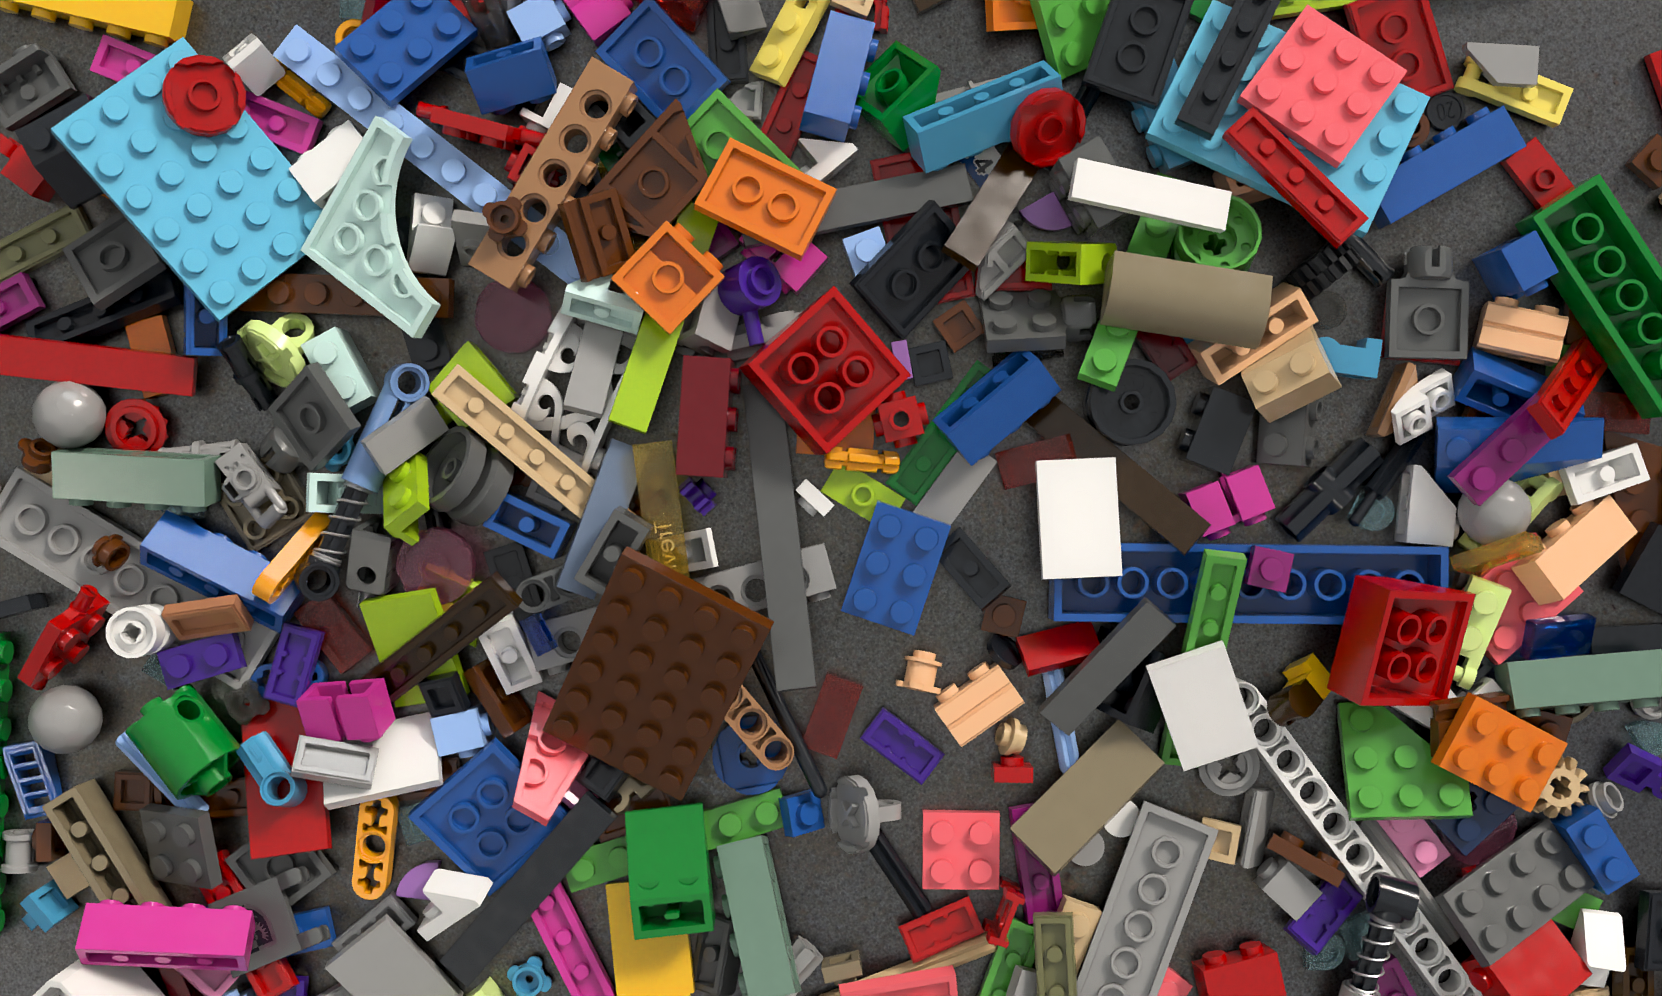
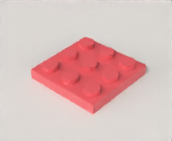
M1307 4L1242 92L1237 103L1248 110L1254 106L1276 129L1337 169L1407 73V70Z

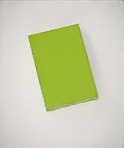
M436 588L365 598L359 604L379 662L443 613ZM458 653L429 675L433 676L458 671L467 695L470 692L467 680L463 675L464 671ZM417 684L397 699L394 704L395 707L424 704L425 700Z

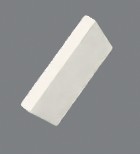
M1116 457L1036 461L1035 473L1041 580L1123 576Z
M1222 640L1146 665L1183 771L1259 747Z
M430 712L395 719L383 736L372 742L344 740L343 742L379 748L371 789L323 782L324 806L328 810L443 785L442 759L438 756L430 722L432 718Z

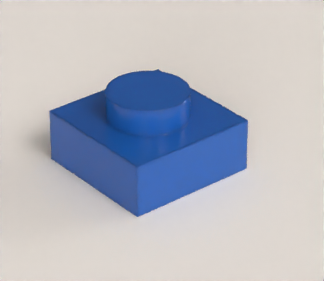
M811 789L778 798L785 836L796 837L825 828L820 798H816Z

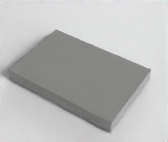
M388 914L384 915L328 960L325 969L352 996H463L464 993Z

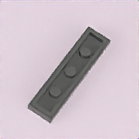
M1144 597L1038 707L1040 714L1069 736L1176 627L1174 620Z

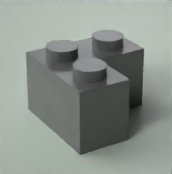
M622 506L615 508L574 579L603 596L626 546L639 552L654 525Z

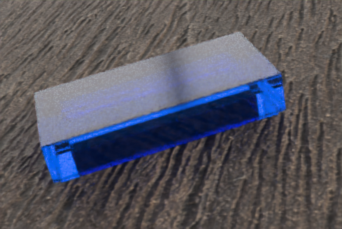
M1588 613L1528 619L1526 620L1520 656L1527 660L1589 654L1597 618Z

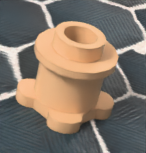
M914 650L913 656H905L904 660L908 661L904 681L896 680L895 686L940 695L941 689L934 687L937 668L942 667V663L935 661L936 654Z

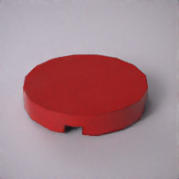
M194 55L182 58L169 70L162 84V102L167 115L179 128L195 136L213 137L228 132L238 124L246 107V90L241 77L229 66L225 65L222 60L212 56Z
M1056 87L1042 88L1028 95L1017 107L1011 120L1010 138L1014 150L1022 159L1035 166H1054L1058 159L1072 152L1077 142L1081 143L1086 125L1083 106L1070 93Z

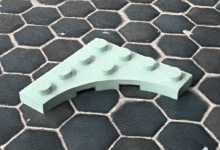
M375 116L300 251L412 338H422L441 305L426 292L412 273L400 244L395 215V198L399 173L405 154L413 139L385 118Z

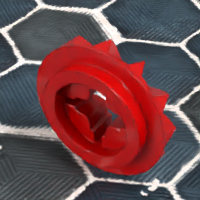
M128 398L115 404L108 412L105 421V434L114 449L158 451L169 437L166 429L168 420L163 418L159 411L160 407L147 402L146 398ZM146 419V425L142 429L146 435L139 434L128 438L134 428L130 421L137 422Z

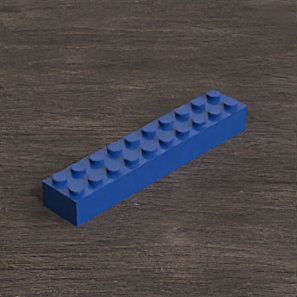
M1121 542L1123 576L1049 580L1048 618L1053 621L1121 622L1146 597L1174 620L1175 623H1188L1204 549L1244 553L1247 559L1232 623L1343 625L1355 575L1382 576L1448 588L1449 547L1433 545L1196 543L1184 556L1168 542ZM1252 545L1294 554L1286 593L1243 584Z

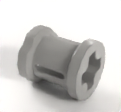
M11 829L2 832V839L6 841L5 863L1 864L2 873L26 874L38 871V863L34 861L35 850L32 847L34 829Z

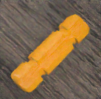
M279 62L286 73L274 84H277L281 90L318 119L325 117L332 107L331 102L321 94L316 93V90Z
M834 447L828 454H824V465L827 469L841 470L842 466H846L845 470L877 473V469H881V473L896 474L899 470L900 458L899 453L895 451L883 450L882 454H878V450L847 448L846 451H842V447Z

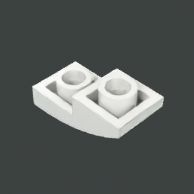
M1443 368L1433 372L1415 384L1398 400L1391 410L1394 437L1397 444L1402 445L1433 429L1432 417L1455 406L1451 373Z

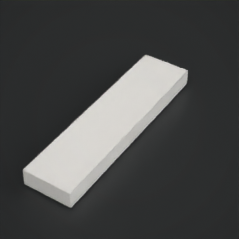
M1077 158L1074 161L1068 200L1222 233L1226 230L1232 192Z

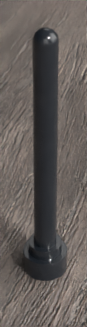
M760 650L752 664L753 671L783 733L794 747V755L813 795L816 798H824L828 793V788L782 693H778L776 690L775 678Z

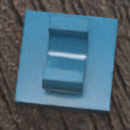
M54 879L29 894L20 903L27 912L22 918L23 922L31 931L39 926L45 933L71 916L79 908L71 897L66 900Z

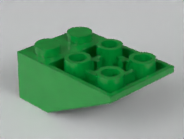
M703 803L625 811L629 893L634 939L714 931L716 913Z

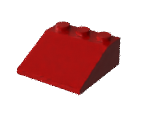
M832 286L739 367L743 374L815 455L828 454L911 376L835 286Z
M1355 575L1327 689L1360 706H1430V701L1447 699L1476 594L1389 577Z

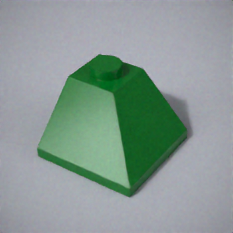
M896 40L865 71L871 73L865 96L857 95L855 105L862 107L861 115L883 138L904 152L909 147L903 116L935 104L941 70L937 65Z

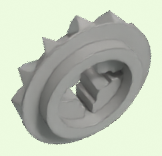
M1251 749L1234 755L1233 764L1241 772L1239 775L1228 770L1221 774V764L1218 761H1214L1198 767L1199 777L1208 789L1218 795H1240L1250 789L1258 777L1260 761L1256 750Z

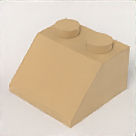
M1313 325L1241 371L1242 379L1255 408L1269 423L1342 388Z

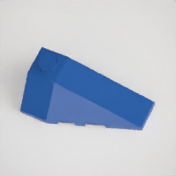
M1436 417L1434 481L1444 493H1462L1447 476L1509 417ZM1574 417L1563 435L1546 443L1509 480L1517 482L1602 458L1604 418Z

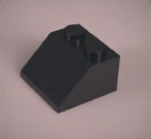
M86 93L15 131L35 169L69 208L73 210L104 194V192L51 133V128L94 99Z

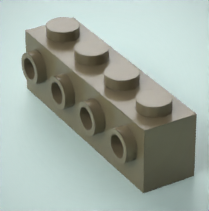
M95 778L74 786L42 806L99 901L107 899L117 900L124 905H141L143 902L153 901L173 907L159 882L154 880L151 869Z

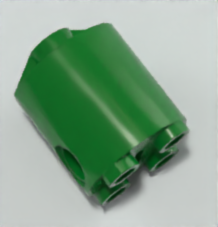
M190 683L179 688L172 697L164 701L161 697H156L149 701L140 710L143 717L125 731L129 739L177 800L185 799L192 795H205L207 797L215 794L232 780L233 776L229 770L240 759L236 753L240 745Z

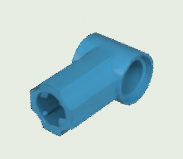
M263 731L252 736L240 745L236 753L259 785L261 797L267 804L278 807H295L305 799L307 794L305 779L290 777L292 767L268 732ZM287 779L290 783V792L284 799H281L278 795V786L282 780Z

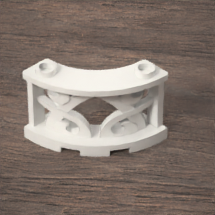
M561 307L547 331L549 336L547 343L545 342L543 345L542 353L536 351L522 382L527 385L523 388L522 395L518 401L513 402L511 409L535 430L552 431L551 440L546 439L589 474L592 469L599 470L606 452L602 447L612 426V423L607 420L628 360L622 364L616 363L613 374H622L614 392L611 381L603 416L595 432L586 423L596 419V417L579 413L563 416V398L561 393L547 379L551 371L556 373L572 372L574 362L570 364L564 363L562 352L567 348H571L574 356H576L583 332L577 324L584 327L586 320L562 314ZM624 331L621 345L632 349L637 335ZM545 395H550L554 400V417H549L551 407L542 409L539 405L540 399ZM567 429V439L572 446H575L576 436L583 435L586 438L587 447L584 455L559 444L561 430Z

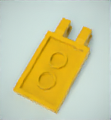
M629 880L607 883L605 886L617 996H691V993L695 992L690 934L635 940L630 906Z

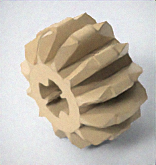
M1561 756L1532 811L1536 813L1543 811L1545 816L1556 818L1558 813L1564 816H1572L1571 804L1578 807L1584 806L1582 799L1578 798L1580 793L1590 791L1588 786L1580 783L1588 774L1585 770L1576 768L1578 764L1576 759L1569 756L1565 758ZM1551 781L1556 784L1555 788L1550 785Z

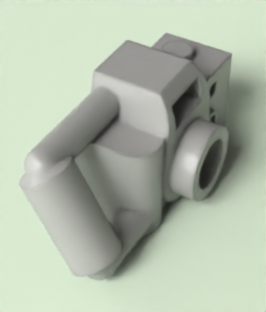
M239 442L215 461L227 477L222 485V490L233 503L242 502L261 528L270 529L288 511L286 503L278 494L282 488L247 443ZM270 499L273 504L262 513L259 507Z

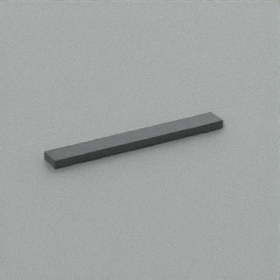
M753 384L743 385L768 618L774 621L770 629L776 690L779 693L817 688L787 424Z

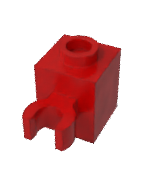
M0 133V153L10 159L0 173L30 196L49 202L56 193L55 190L35 169L22 144Z

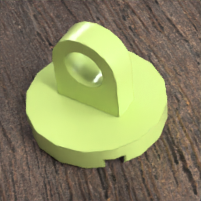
M300 313L286 314L272 325L261 320L251 319L237 331L252 357L262 363L267 380L286 388L306 366L302 357L304 351L301 344L315 337L312 320ZM290 329H301L304 331L298 337L285 335Z

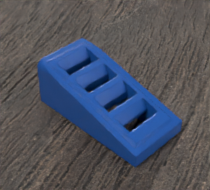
M34 740L2 747L5 764L25 820L46 816L42 808L43 805L35 806L34 799L49 796L51 801L63 794L55 753L43 749ZM34 753L36 760L26 762L25 754ZM39 768L41 774L29 777L28 769ZM44 782L46 789L32 791L31 784Z

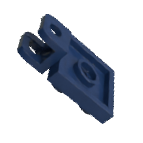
M1469 782V789L1473 795L1471 800L1473 803L1472 817L1464 819H1428L1463 856H1467L1519 808Z

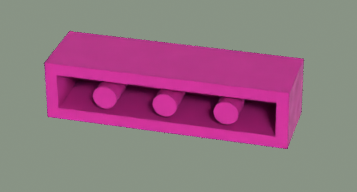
M107 899L99 903H86L75 950L81 964L248 971L256 925L253 911L237 905L225 906L223 909L206 908L195 903L184 904L182 907H168L153 901L143 902L141 905H124L120 901Z

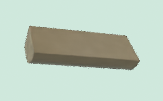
M1115 250L1106 265L1100 325L1257 349L1264 335L1269 317L1273 276Z
M1117 720L1010 827V830L1029 853L1055 877L1162 769L1165 762L1122 721Z

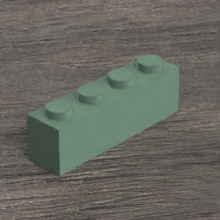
M86 447L64 448L52 451V498L69 499V505L88 506L93 505L94 501H106V507L127 508L131 507V503H142L146 510L169 509V505L182 506L183 512L207 511V506L221 501V470L215 463L221 455Z
M1662 649L1514 661L1494 667L1496 683L1503 690L1502 692L1510 695V701H1507V711L1515 712L1516 717L1520 719L1540 717L1541 710L1554 709L1556 716L1581 713L1580 706L1591 705L1594 706V712L1620 710L1619 703L1632 702L1634 709L1658 707V699H1662Z
M760 835L716 846L718 855L713 858L714 868L718 879L723 878L726 894L722 895V906L725 916L727 918L731 917L734 933L730 934V944L733 955L735 957L739 956L743 972L738 973V982L742 996H786L802 991L768 836Z

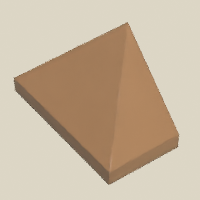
M1407 362L1395 366L1367 430V436L1371 438L1385 437L1394 432L1391 410L1398 400L1418 383L1416 365Z

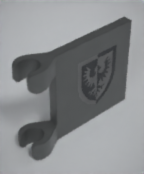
M306 866L292 868L275 877L208 904V907L211 909H223L225 906L237 905L253 911L256 928L248 971H231L233 978L331 938L326 924L300 933L285 889L310 879Z

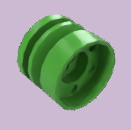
M1231 195L1226 230L1222 233H1216L1178 224L1170 249V259L1248 272L1262 240L1261 221L1254 208L1242 198Z

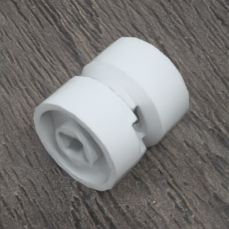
M143 604L116 611L106 626V640L110 648L117 655L125 658H139L168 649L175 641L176 636L161 616L164 606L160 604Z

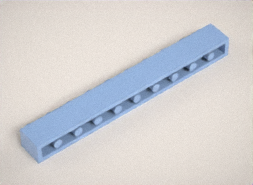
M297 24L273 53L275 58L367 129L374 117L378 116L385 118L413 140L404 158L474 212L482 213L484 205L488 202L495 203L507 200L511 193L510 189L399 103L390 108L337 55ZM532 206L529 208L527 213L529 221L538 222L544 218ZM556 226L553 232L557 236L552 247L546 254L541 252L536 260L564 282L570 284L579 280L580 276L567 234ZM523 237L511 239V241L525 250L526 243Z

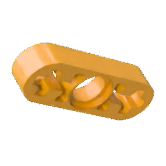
M314 512L259 575L252 588V594L268 604H272L294 580L297 567L306 560L308 555L312 554L314 548L319 547L323 538L321 532L326 531L330 523L327 513Z
M397 796L377 799L381 801V806L386 809L379 819V824H373L377 819L378 812L377 808L372 806L376 800L360 803L352 887L355 893L363 899L374 900L379 898L391 883L399 813V800ZM377 835L381 837L385 843V850L379 853L371 851L366 844L367 836ZM378 863L374 868V880L379 882L373 887L370 886V880L365 877L371 871L372 864Z

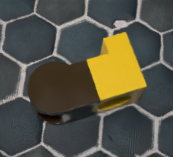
M1314 653L1290 663L1282 673L1289 681L1280 692L1270 696L1267 701L1269 716L1273 722L1281 727H1287L1296 720L1306 719L1313 715L1331 692V690L1327 689L1330 673Z

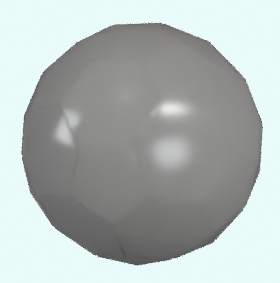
M56 381L43 389L36 396L32 405V422L37 433L55 447L68 449L84 447L93 442L102 433L105 426L106 406L100 394L89 385L71 381Z
M1508 479L1481 506L1472 504L1462 494L1458 501L1457 517L1462 529L1469 538L1481 545L1497 547L1513 543L1525 533L1531 522L1532 506L1529 497L1521 486Z
M60 685L50 688L39 695L32 704L28 716V729L34 741L43 749L55 754H71L83 750L98 736L103 722L102 708L96 697L89 691L74 685Z

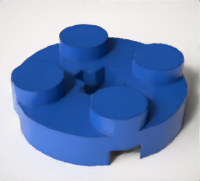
M757 716L742 717L740 728H751L756 723ZM727 725L721 730L713 747L712 760L717 776L723 783H726L741 794L757 795L771 790L784 776L787 767L775 771L764 766L758 758L756 765H750L747 759L742 760L740 753L746 751V744ZM781 741L769 743L765 749V757L776 756L781 750Z

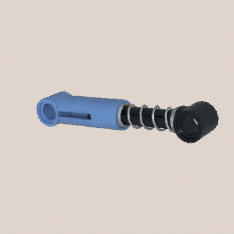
M396 364L385 374L383 388L341 477L345 480L343 483L345 490L341 498L336 499L338 505L334 514L328 516L330 523L326 531L321 532L323 538L319 547L314 548L312 554L308 555L306 560L295 570V585L310 600L318 602L328 600L338 590L340 583L339 573L342 569L340 568V563H342L340 556L347 553L344 549L348 539L351 538L355 523L361 521L359 515L363 506L369 504L367 501L368 495H372L373 492L378 494L386 475L379 471L360 441L388 422L397 401L399 403L392 418L425 396L429 390V376L425 369L417 364ZM406 371L414 376L416 382L415 388L408 394L403 393L398 387V378ZM314 570H324L327 579L323 587L315 590L309 589L306 582L308 575Z

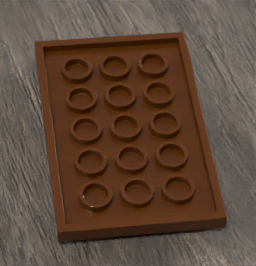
M626 546L617 562L542 731L682 801L774 621Z

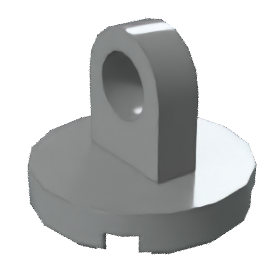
M860 775L839 777L835 781L838 783L837 787L831 788L828 796L827 811L830 828L833 833H838L841 841H838L837 844L848 854L869 852L876 844L880 823L902 819L901 801L877 799L867 779Z

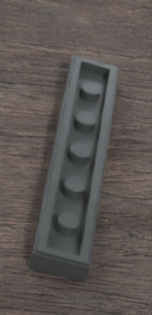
M965 163L948 166L942 170L929 173L923 171L836 188V196L815 235L914 216L928 200H935L942 210L969 205L973 201ZM741 233L745 249L766 245Z

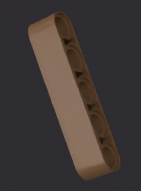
M741 685L724 720L764 766L775 771L786 768L794 757V747L791 741L745 687ZM747 712H756V723L748 729L740 728L742 716ZM772 741H781L780 752L774 757H765L767 745Z

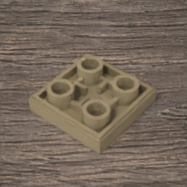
M274 451L259 460L282 488L278 494L286 503L288 511L270 529L261 528L242 502L233 503L222 490L224 481L221 483L220 504L247 548L257 552L262 551L304 525L314 513L306 512V489L295 471L283 474L274 471L266 465L275 454ZM269 499L259 507L260 511L264 513L273 503Z

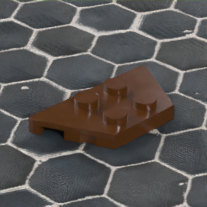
M677 99L666 108L588 194L616 188L628 231L649 238L666 220L672 224L700 194L708 179L707 171L683 107Z
M1607 431L1603 435L1602 452L1637 443L1650 477L1648 481L1610 494L1638 531L1618 550L1622 572L1649 523L1652 521L1662 525V447Z

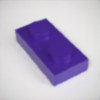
M238 633L211 636L157 652L167 690L247 667Z

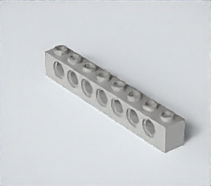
M825 543L802 548L806 595L809 603L830 598V590L836 589L837 586ZM762 560L693 579L712 590H725L729 594L730 599L753 611L767 608L766 597L761 600L752 599L746 590L750 580L761 579L764 581ZM598 605L524 626L536 672L547 669L549 675H554L570 670V662L574 661L578 651H570L564 646L562 641L563 635L566 631H574L579 635L582 643Z

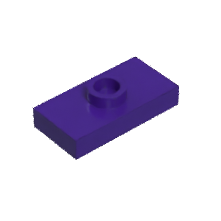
M291 622L283 624L263 698L297 707L296 701L311 685L325 632Z
M885 707L880 709L860 736L862 741L921 785L945 755L943 751Z
M1344 878L1339 887L1322 879L1317 885V888L1323 892L1321 896L1297 921L1291 918L1283 928L1311 955H1318L1364 897Z

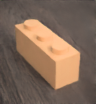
M1282 282L1272 289L1269 317L1264 335L1257 349L1193 340L1187 345L1198 361L1197 366L1202 375L1215 384L1221 385L1319 320L1301 288Z
M1610 494L1580 505L1571 506V515L1551 524L1545 530L1547 536L1543 540L1531 543L1520 552L1522 558L1511 569L1538 605L1564 600L1638 532Z

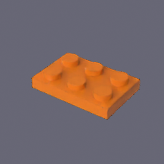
M730 137L694 203V210L802 261L836 196L837 189Z
M1468 692L1431 762L1531 813L1568 743Z

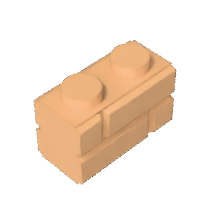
M1495 297L1494 302L1487 301L1483 305L1472 347L1493 355L1550 367L1558 363L1569 322V317L1558 315V308L1547 305H1535L1534 310L1518 307V300L1508 297Z
M986 661L980 663L967 673L970 680L958 688L953 683L944 688L940 695L937 694L935 696L938 699V702L933 705L935 711L961 747L1025 703L996 662L990 666Z

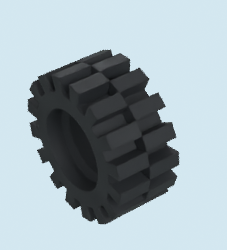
M1347 240L1338 249L1328 242L1301 262L1284 279L1288 284L1301 288L1307 301H1309L1340 279L1343 274L1351 270L1361 260V257Z

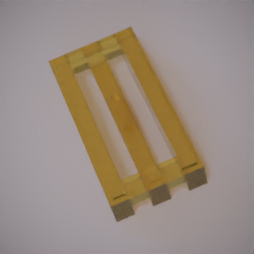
M1525 531L1451 556L1450 560L1453 570L1471 575L1540 553L1544 550L1540 536H1535V534H1529V532Z

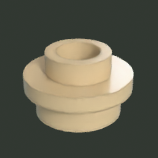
M1010 717L1005 723H1001L996 730L995 744L998 745L1001 755H1019L1026 744L1027 727L1020 724L1018 719Z

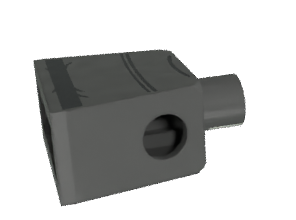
M373 516L352 529L345 584L346 587L359 591L357 608L361 609L359 604L365 598L383 596L396 587L400 581L408 543L400 538L393 537L384 529V517Z

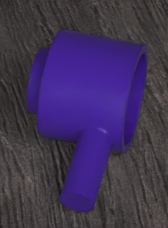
M753 256L724 270L722 274L725 278L718 285V294L723 305L733 314L743 316L749 347L765 344L758 310L776 302L782 288L781 278L776 267L766 258Z

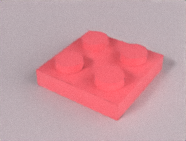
M922 810V889L999 890V810Z

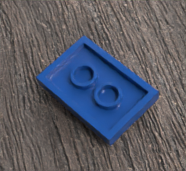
M391 0L334 46L335 54L390 108H393L478 36V30L449 0Z
M644 0L595 51L609 67L634 81L637 88L635 95L639 97L641 102L656 118L677 99L681 103L688 119L717 88L722 92L731 83L656 0Z
M878 500L841 611L914 636L951 524Z

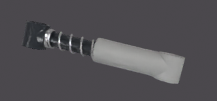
M1375 873L1370 878L1365 898L1366 908L1370 912V920H1367L1370 926L1367 935L1362 936L1364 944L1361 952L1356 953L1359 959L1356 968L1351 969L1354 973L1353 978L1342 981L1338 996H1381L1378 992L1379 985L1377 981L1385 973L1383 963L1390 958L1388 948L1390 944L1395 942L1394 930L1400 928L1401 923L1404 921H1411L1417 911L1419 903V887L1417 883L1380 873Z

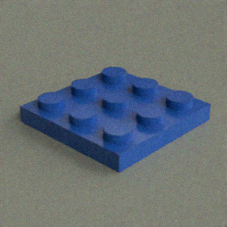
M496 737L445 780L443 785L437 787L415 806L408 815V818L465 873L488 877L493 882L487 893L488 896H491L515 875L569 812L560 803L547 826H544L512 808L521 762Z

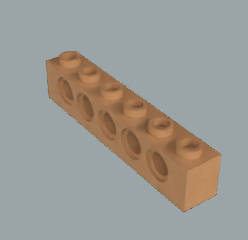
M591 57L508 196L516 197L521 201L522 208L520 212L522 220L528 225L527 232L523 236L514 234L504 237L501 242H495L489 238L487 231L468 263L470 266L517 293L520 286L526 288L536 272V267L533 264L541 252L546 254L550 250L556 239L557 234L553 231L561 219L558 204L574 200V196L581 184L587 186L590 183L598 167L594 162L602 150L607 152L613 145L618 135L615 127L622 115L627 118L634 110L639 98L635 95L637 88L634 81L596 58ZM603 101L607 103L608 111L603 117L596 119L588 116L589 107L594 102ZM576 135L587 137V146L582 152L572 153L568 151V143L572 137ZM556 169L565 170L567 172L565 183L560 187H550L548 185L549 174ZM535 203L545 204L546 214L544 218L538 222L529 221L527 217L529 208ZM508 216L501 218L503 223H507L509 220ZM515 237H523L526 243L523 253L515 257L509 256L507 252L509 241Z

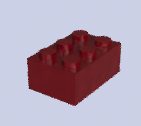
M683 355L675 475L728 478V472L735 471L737 448L730 447L731 432H738L739 409L733 407L734 394L741 393L742 371H740V368H735L736 364L731 358Z

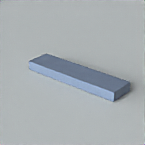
M610 438L555 585L556 587L594 600L597 592L576 581L574 577L613 510L619 506L628 510L649 452Z

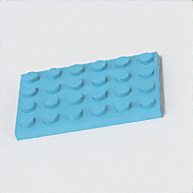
M1212 0L1152 121L1145 139L1292 206L1222 138L1224 132L1248 111V109L1237 103V100L1287 32L1270 24L1268 25L1211 141L1174 124L1232 9L1228 5ZM1401 83L1391 93L1337 169L1282 133L1369 218L1353 234L1360 238L1367 234L1430 99L1429 96Z
M182 37L51 128V133L219 323L306 256L300 250L323 209L312 201L289 171L292 165L245 110L237 125L228 132L213 137L192 135L179 128L169 118L162 102L163 81L169 70L182 58L198 55L185 38Z

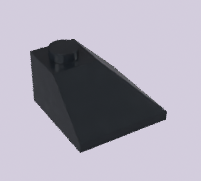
M1101 626L1097 635L1099 643L1113 630ZM1153 649L1096 709L1130 726L1153 734L1163 712L1146 665L1164 660L1165 654Z

